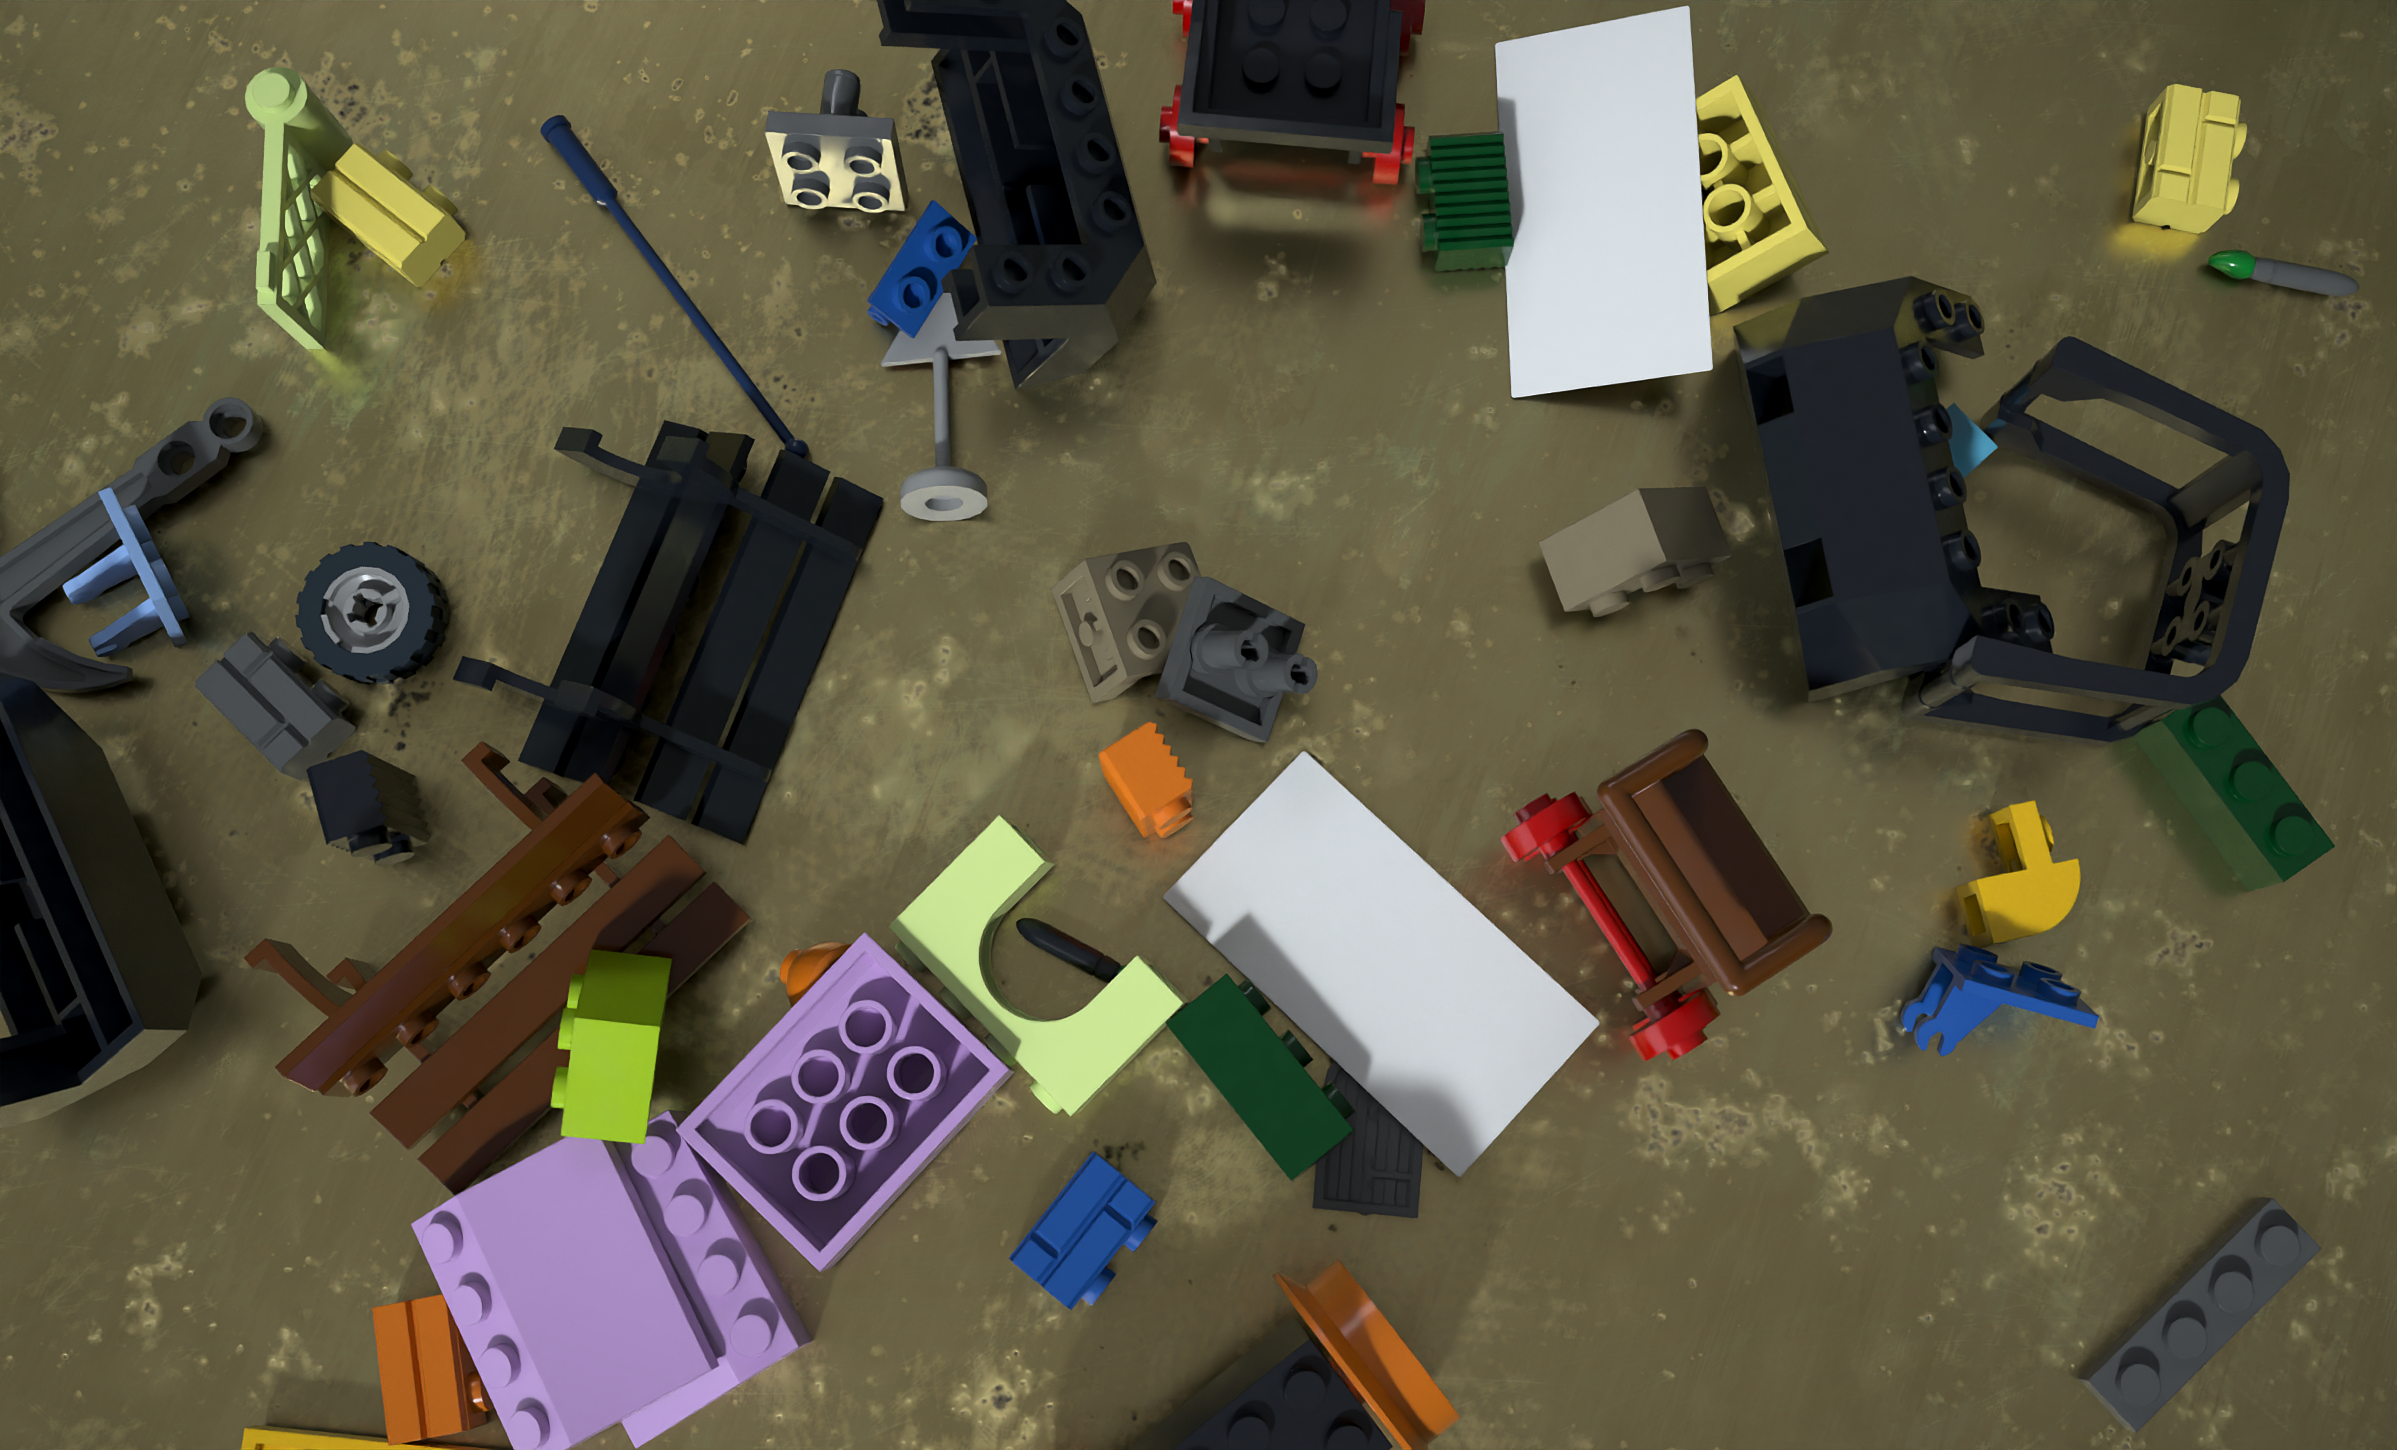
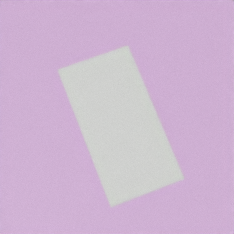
M1689 6L1496 43L1499 131L1504 133L1511 224L1513 226L1512 235L1514 237L1513 250L1508 265L1505 266L1511 396L1517 398L1712 370L1713 362Z
M1305 751L1295 758L1163 895L1166 902L1458 1177L1465 1173L1599 1025V1021Z

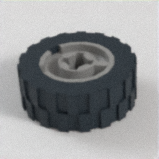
M363 542V545L359 546L349 544L340 547V551L333 555L328 553L319 560L321 564L314 571H309L304 579L307 582L303 591H299L296 601L299 604L298 615H295L296 627L301 629L303 637L300 639L305 649L312 651L315 655L313 659L321 666L332 670V673L370 685V683H378L380 685L393 684V680L399 678L407 679L415 675V671L422 665L427 666L434 659L432 655L438 646L442 647L446 638L444 636L445 627L449 625L450 613L446 609V603L449 602L446 591L440 588L438 584L440 579L433 571L426 568L424 563L399 548L388 544L386 547H383L377 542ZM382 604L383 606L378 608L375 616L377 624L375 626L368 624L365 620L367 609L372 605Z

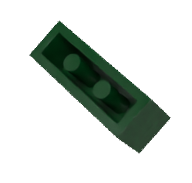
M2221 695L2204 704L2182 710H2172L2155 718L2133 736L2134 740L2248 892L2285 882L2335 847Z
M1226 973L1165 1024L1290 1181L1294 1182L1354 1132V1129L1346 1119L1354 1114L1355 1110L1331 1081L1320 1089L1304 1067L1312 1062L1313 1058L1289 1029L1279 1037L1263 1018L1272 1008L1247 978L1237 986Z

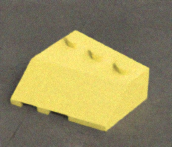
M1738 74L1696 98L1709 315L1718 314L1830 253L1761 102Z

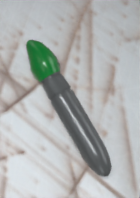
M2243 250L2219 251L2208 259L2209 265L2237 280L2249 278L2263 283L2340 297L2354 294L2359 289L2357 281L2346 274L2276 259L2254 257L2249 252Z

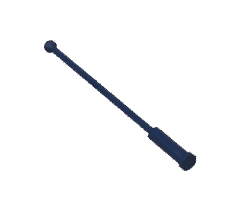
M556 115L548 119L540 129L543 138L548 143H552L597 205L606 206L784 443V450H789L807 459L809 455L807 443L792 435L616 200L618 191L571 130V123L564 115Z

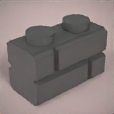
M252 631L245 633L224 653L222 660L215 661L195 681V687L281 773L300 781L307 779V769L309 767L326 761L328 759L327 755L330 752H335L355 732L356 726L342 713L350 704L333 686L322 678L313 684L300 671L307 663L306 659L283 638L277 636L270 642Z

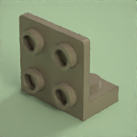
M1187 542L1086 558L1051 588L1092 704L1114 699L1142 677L1163 673L1194 577H1201L1191 547Z

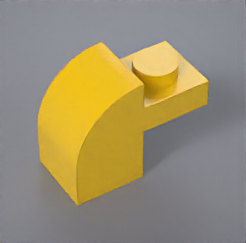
M2035 800L2009 805L1988 815L2004 874L1977 879L1956 887L1972 946L1984 948L2043 933L2061 922L2076 901L2081 877L2079 860L2077 858L2052 863L2050 856L2054 844L2052 830L2047 819L2043 815H2039Z

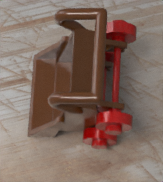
M1689 729L1680 733L1603 780L1597 788V797L1603 808L1595 814L1583 796L1579 797L1576 791L1560 800H1557L1556 797L1551 799L1549 794L1546 793L1515 812L1513 817L1519 825L1500 838L1501 843L1514 863L1522 859L1526 863L1542 854L1546 860L1543 864L1550 875L1556 872L1558 874L1562 872L1566 874L1635 980L1638 988L1635 989L1637 995L1632 998V1001L1639 1012L1644 1010L1646 1015L1631 1025L1634 1032L1628 1036V1039L1643 1062L1664 1051L1667 1052L1673 1061L1708 1039L1703 1029L1721 1014L1717 1008L1718 1002L1708 986L1719 982L1728 995L1733 997L1744 996L1822 945L1830 938L1833 930L1832 923L1828 917L1819 913L1810 914L1704 755L1708 749L1709 742L1706 734L1698 729ZM1578 830L1583 836V838L1579 839L1575 833ZM1589 855H1618L1677 945L1667 969L1662 973L1657 974L1583 859ZM1680 987L1683 989L1681 993L1678 991Z

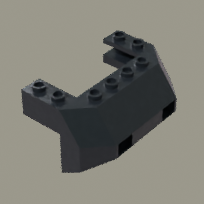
M876 0L884 27L879 33L881 46L940 49L931 60L978 244L972 245L968 250L972 269H951L941 280L943 292L951 293L958 324L953 328L955 340H1002L1015 390L1085 373L1120 341L1157 281L1097 59L1082 14L1066 0Z
M1913 276L1802 297L1733 326L1734 349L1808 703L1921 671L1944 673L1951 667L1955 650L1977 635L2053 653L2050 639L2054 637V622L2049 609L2041 602L2040 595L1981 586L1977 570L1981 563V551L1976 537L1968 530L1963 503L1967 498L1966 484L1962 474L1954 466L1948 441L1953 433L1952 422L1947 410L1939 401L1934 379L1939 372L1934 348L1970 359H1976L1985 355L1980 337L1985 330L1982 312L1971 296Z
M0 672V1011L11 1034L9 1037L0 1039V1129L46 1117L152 1062L188 1031L202 972L103 749L34 681Z

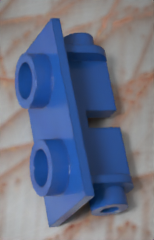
M931 200L878 285L868 297L867 302L871 306L867 310V314L885 326L891 321L910 338H915L943 293L941 280L951 269L959 268L968 254V250L977 240V237L935 200Z

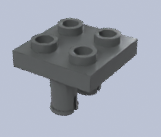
M833 69L826 72L819 114L768 111L765 134L785 204H796L807 209H820L825 206L858 208L869 213H879L885 210H906L908 188L894 118L868 117L864 111L858 109L861 84L859 77L855 73L843 69Z
M1194 577L1155 698L1248 740L1267 743L1283 693H1308L1313 689L1317 681L1318 671L1315 662L1309 657H1304L1303 654L1296 653L1305 624L1211 577Z

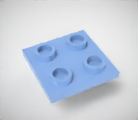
M111 487L99 491L98 493L123 545L77 577L67 581L62 587L71 604H82L97 598L104 590L139 574L150 598L88 639L97 657L114 655L124 650L131 642L164 626L175 647L187 643L178 622L190 616L135 504L122 509Z

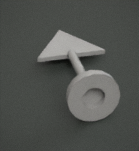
M944 292L915 338H910L900 329L880 363L882 367L933 362L935 467L922 469L909 475L900 487L901 508L911 516L931 521L967 519L982 513L988 506L987 485L978 474L966 469L951 467L948 360L1002 354L994 340H955L953 328L958 324L951 293Z

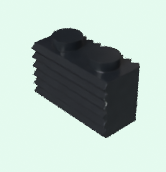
M363 750L311 766L307 769L326 845L331 844V847L336 846V848L351 852L352 857L369 858L375 861V865L383 866L402 862L415 855L413 848L428 843L432 835L425 832L428 823L421 820L425 811L418 808L422 799L414 796L418 790V787L411 784L415 775Z

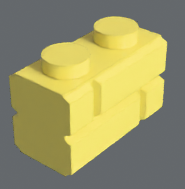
M2173 84L2167 86L2148 107L2132 216L2134 222L2160 227L2170 225L2171 229L2198 234L2209 229L2222 215H2227L2231 212L2237 200L2240 185L2238 178L2231 177L2233 159L2241 152L2247 134V124L2238 121L2241 104L2239 96L2216 91L2204 93L2201 88Z
M354 143L335 163L336 169L334 171L329 170L311 189L310 198L330 219L417 288L418 286L423 287L441 267V261L443 259L447 260L465 240L466 233L453 218L458 212V208L432 185L429 184L421 192L411 184L409 180L414 174L386 149H383L376 156L362 144Z

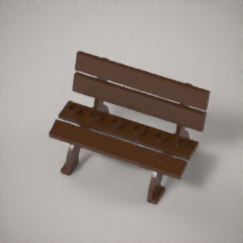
M483 741L461 761L497 799L532 831L378 973L366 962L345 958L325 978L291 944L268 938L261 941L244 957L247 963L254 969L278 973L300 995L329 1017L275 1066L284 1078L313 1092L318 1090L323 1096L349 1098L353 1095L358 1097L372 1089L384 1078L388 1072V1068L384 1064L405 1047L422 1064L369 1113L407 1150H412L461 1103L469 1109L461 1119L417 1159L454 1196L463 1192L552 1108L551 1099L557 1066L569 1067L571 1050L558 1049L560 1026L486 1095L478 1087L567 1005L572 973L585 974L591 949L622 953L650 928L656 936L636 955L672 959L667 993L668 999L752 920L726 891L714 881L668 923L662 915L707 874L672 836L667 835L628 873L622 876L606 859L608 857L616 859L622 856L638 842L642 835V831L639 828L650 819V816L641 807L623 798L619 792L596 773L589 777L560 805L559 803L568 794L559 785L545 777H542L523 794L500 772L510 763L507 757ZM594 871L610 887L599 900L443 1045L437 1048L427 1039L439 1025L440 1021L436 1016L454 999L461 1001L477 992L490 978L491 973L487 969L506 951L514 953L530 943L541 930L542 926L539 924V921L557 904L565 906L573 902L589 887L592 882V878L589 876L591 872ZM340 987L354 989L356 993L353 995Z

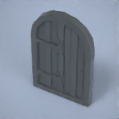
M1334 1061L1327 1071L1324 1085L1331 1081L1355 1110V1113L1346 1119L1354 1129V1132L1316 1163L1312 1208L1357 1212L1364 1216L1378 1214L1418 1218L1423 1144Z

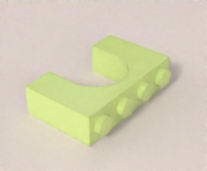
M999 815L888 927L900 939L895 945V949L902 958L920 973H923L928 968L945 985L939 994L949 1007L966 1020L973 1015L990 1032L984 1038L988 1047L1004 1063L1011 1067L1018 1061L1035 1079L1029 1086L1034 1095L1053 1113L1058 1114L1063 1108L1070 1116L1081 1112L1166 1026L1165 1023L1180 1012L1190 1001L1145 955H1137L1087 1006L1067 1018L1060 1020L1037 1018L1014 1006L999 988L991 964L993 938L1005 914L1055 863L1011 818Z

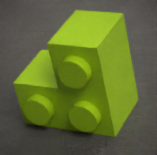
M591 949L585 974L572 973L567 1008L564 1007L558 1038V1049L571 1050L569 1067L557 1066L551 1099V1107L564 1109L561 1136L645 1144L658 1050L665 1015L672 963L671 958Z

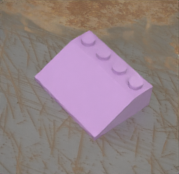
M864 932L675 1131L821 1272L832 1268L1015 1071L1004 1063L970 1028Z
M667 1110L648 1121L645 1144L617 1141L613 1143L719 1363V1367L622 1420L621 1422L636 1449L813 1341L725 1180L675 1131L689 1116L686 1111Z
M565 1137L457 1194L411 1223L514 1450H569L719 1367V1363L613 1141Z

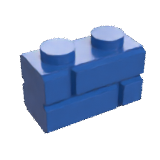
M1093 1151L1009 1259L1070 1310L1074 1308L1081 1298L1092 1306L1116 1276V1273L1107 1267V1264L1122 1245H1125L1134 1253L1158 1222L1156 1218L1148 1213L1157 1201L1103 1156Z

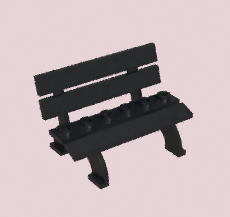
M664 420L646 464L642 465L600 448L599 443L603 435L594 429L563 427L554 450L595 471L633 485L635 489L550 686H547L493 663L462 656L453 680L488 691H492L496 684L542 702L518 761L579 783H584L596 773L610 785L613 776L620 770L624 762L625 747L633 729L658 739L633 801L680 820H687L710 762L715 763L691 824L731 841L743 844L877 517L883 498L842 477H834L814 524L810 520L830 471L789 450L780 449L762 494L759 497L739 486V482L746 473L747 458L755 439L746 434L710 431L708 434L699 428ZM729 504L752 515V518L664 724L643 715L650 700V688L662 659L673 646L676 626L687 600L692 597L698 587L700 569L711 543L722 530L723 515ZM803 540L807 542L734 721L723 747H717Z

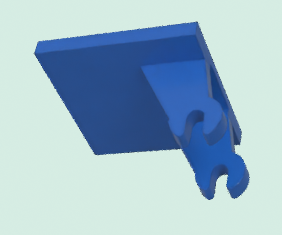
M1959 944L1956 952L1935 946L1932 959L1937 966L1920 996L1909 1000L1903 1006L1900 1014L1901 1023L1907 1032H1912L1919 1014H1927V1017L1921 1019L1916 1025L1914 1039L1918 1047L1925 1051L1930 1037L1938 1031L1941 1032L1937 1051L1941 1056L1951 1053L1961 1039L2002 1004L2094 1029L2099 1015L2079 998L2081 994L2079 989L2061 981L2063 976L2061 972L2029 961H2023L2021 969L1998 964V956L1996 954L1968 944Z

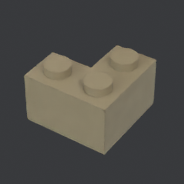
M1706 487L1640 488L1538 542L1564 611L1591 610L1593 617L1604 616L1626 607L1630 603L1627 595L1640 588H1643L1644 592H1650L1675 582L1677 589H1684L1704 582L1714 575L1711 566L1733 556Z

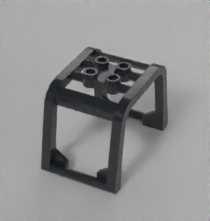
M2071 336L2062 338L2048 353L2037 360L2034 366L2016 384L2002 394L2001 398L1983 415L1979 428L1997 446L2072 475L2154 514L2162 523L2168 538L2167 554L2137 668L2073 659L1977 635L1955 650L1950 669L1942 674L1924 671L1907 683L1901 710L1905 717L1910 720L2102 747L2135 736L2155 718L2172 710H2182L2204 704L2219 697L2238 681L2249 659L2289 502L2290 473L2280 448L2262 429L2086 342ZM2041 394L2061 402L2105 399L2136 411L2228 455L2178 489L2025 413V411ZM2249 501L2239 542L2233 543L2224 539L2219 540L2211 552L2201 558L2203 530ZM2174 660L2204 666L2202 671L2191 677L2170 675ZM1980 681L2126 702V704L2116 715L2103 717L2002 700L1974 693L1971 688Z

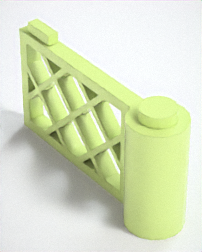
M273 67L255 75L247 85L245 93L247 110L265 130L260 250L257 251L255 287L258 290L257 305L307 350L325 349L330 218L310 198V191L329 170L334 171L336 169L335 163L353 145V142L345 128L298 73L289 68Z

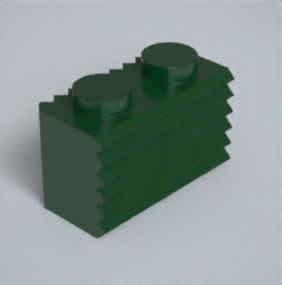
M1503 131L1429 136L1425 156H1419L1415 159L1417 194H1428L1429 213L1421 214L1422 251H1433L1434 269L1439 272L1446 269L1450 271L1457 269L1467 270L1469 268L1477 270L1482 267L1490 269L1495 266L1498 268L1507 266L1514 246V237L1512 235L1513 226L1511 224Z

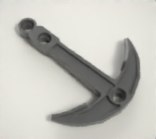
M233 397L222 398L214 402L207 409L203 421L186 422L139 456L131 470L101 490L111 487L122 509L135 504L144 521L164 504L178 502L225 468L231 453L244 452L254 447L259 442L263 432L262 419L244 401ZM246 421L244 430L238 436L232 438V428L237 423ZM195 458L192 468L187 473L181 475V465L187 459ZM98 492L0 557L1 673L34 681L41 689L57 693H83L107 689L132 681V668L107 664L78 656L43 637L39 638L23 622V616L29 609L121 539Z

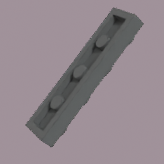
M2261 1197L2078 1379L2126 1430L2137 1433L2322 1248L2274 1198Z

